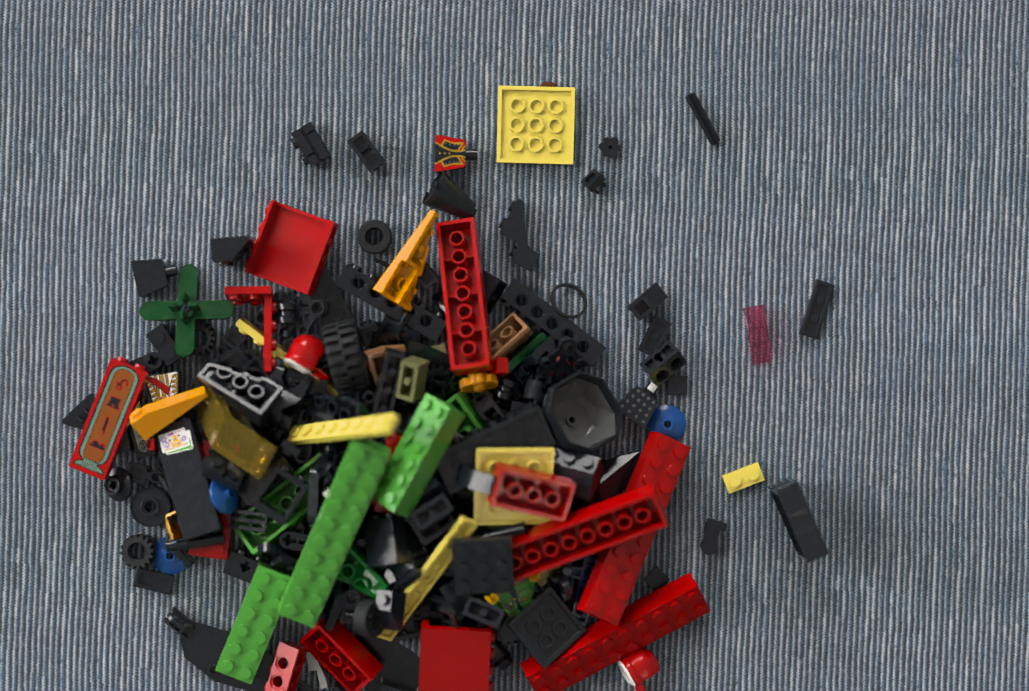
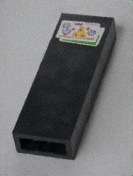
M188 416L177 418V422L165 426L155 434L182 537L184 541L189 542L224 531L225 528L221 513L214 507L211 501L210 486L212 480L201 476L204 469L201 467L205 455L194 419L188 418Z

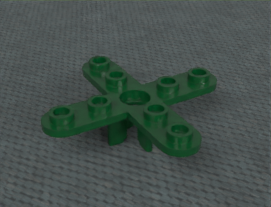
M192 264L182 266L179 271L177 301H148L143 303L139 309L140 316L146 321L176 320L175 351L181 357H189L195 350L196 320H226L234 314V306L228 300L197 301L199 272ZM184 304H188V308L191 310L188 314L185 311H180Z

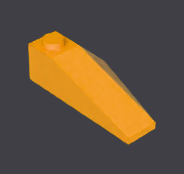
M204 386L147 404L142 408H137L129 416L131 425L146 441L208 397L207 390Z

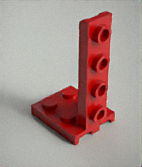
M225 286L224 294L233 306H243L246 303H251L252 306H261L264 303L263 368L265 374L271 376L276 368V358H273V351L277 350V341L273 339V332H277V321H274V313H277V302H275L272 287Z

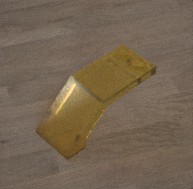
M208 387V397L202 400L197 414L211 448L260 480L264 476L277 448L234 420L225 401Z

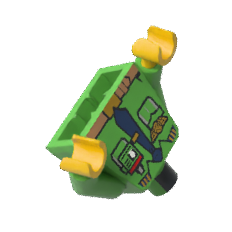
M538 573L514 582V592L490 593L489 597L485 595L484 598L488 604L505 610L508 613V617L516 616L532 601L535 582L540 578V574Z

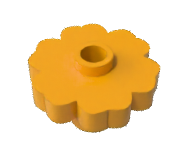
M487 372L468 374V378H463L459 381L461 392L480 393L484 392L485 389L490 390L498 387V379L496 375L487 374Z

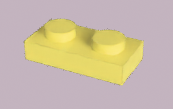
M758 462L722 475L729 494L765 480Z

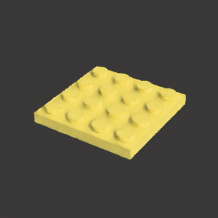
M498 85L497 163L573 165L575 87Z
M553 447L476 448L475 469L493 475L497 462L553 474L555 449ZM474 490L473 520L478 525H513L520 522H525L526 525H539L551 520L545 517L491 506L486 499L487 494Z

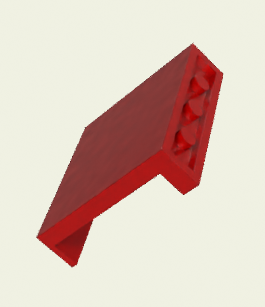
M271 200V203L265 209V219L259 225L258 238L252 244V254L246 260L245 272L313 297L339 224Z
M422 619L419 691H492L493 681H489V676H493L494 664H490V659H494V647H491V642H495V630H491L490 627H458L457 629L451 626H431L430 620Z

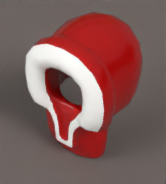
M309 334L296 337L284 357L285 362L298 372L309 374L317 380L327 381L330 378L329 375L315 367L325 350L324 343Z
M641 648L618 661V667L623 677L633 686L635 691H646L642 682L660 671L657 658L652 651L646 648Z

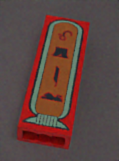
M118 356L117 359L111 358L68 465L101 480H107L130 424L129 416L136 409L150 374L149 371H146V366L138 363L135 366L128 363V359Z

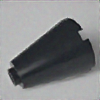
M445 172L438 174L431 183L429 192L426 191L422 199V203L425 206L461 219L474 217L477 209H475L476 204Z

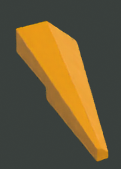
M433 210L428 212L373 288L383 297L407 311L412 309L410 304L413 294L416 295L417 293L415 287L418 277L422 275L429 251L428 242L430 236L434 234L433 225L435 218L439 217V214Z

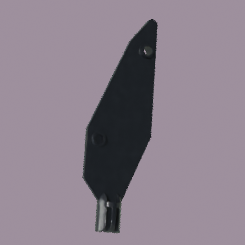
M175 606L172 608V612L167 614L168 618L165 617L162 620L180 635L184 657L213 681L247 691H265L264 687L270 676V667L275 659L269 652L265 650L252 684H248L215 671L229 636V631L192 621ZM299 678L297 686L301 688L300 691H315Z

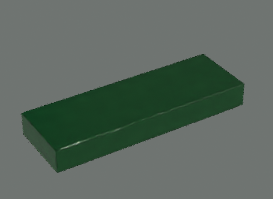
M541 332L534 334L508 358V371L511 372L547 336Z

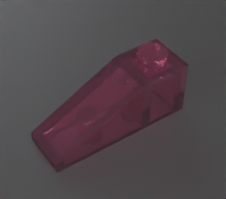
M764 305L742 308L753 365L771 362Z

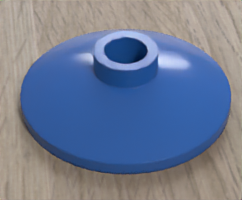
M672 405L657 407L648 422L649 432H660L674 440H678L686 428L684 414ZM667 420L671 422L669 428L664 426V422Z
M212 481L210 497L214 507L222 514L234 512L238 506V492Z
M164 537L155 544L157 545L156 551L158 552L153 563L159 571L165 574H177L183 571L186 566L183 564L184 561H180L174 553L173 559L167 558V553L169 552L164 543L167 537Z

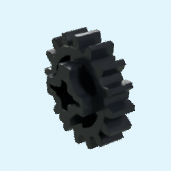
M435 364L432 365V369L428 368L426 379L428 382H426L425 391L445 401L448 400V396H454V391H457L458 382L454 373H450V368L443 369V365L436 368Z
M333 449L332 452L327 450L318 458L316 472L321 473L319 479L324 478V484L330 483L331 486L344 457L342 450L340 453H337L336 449Z

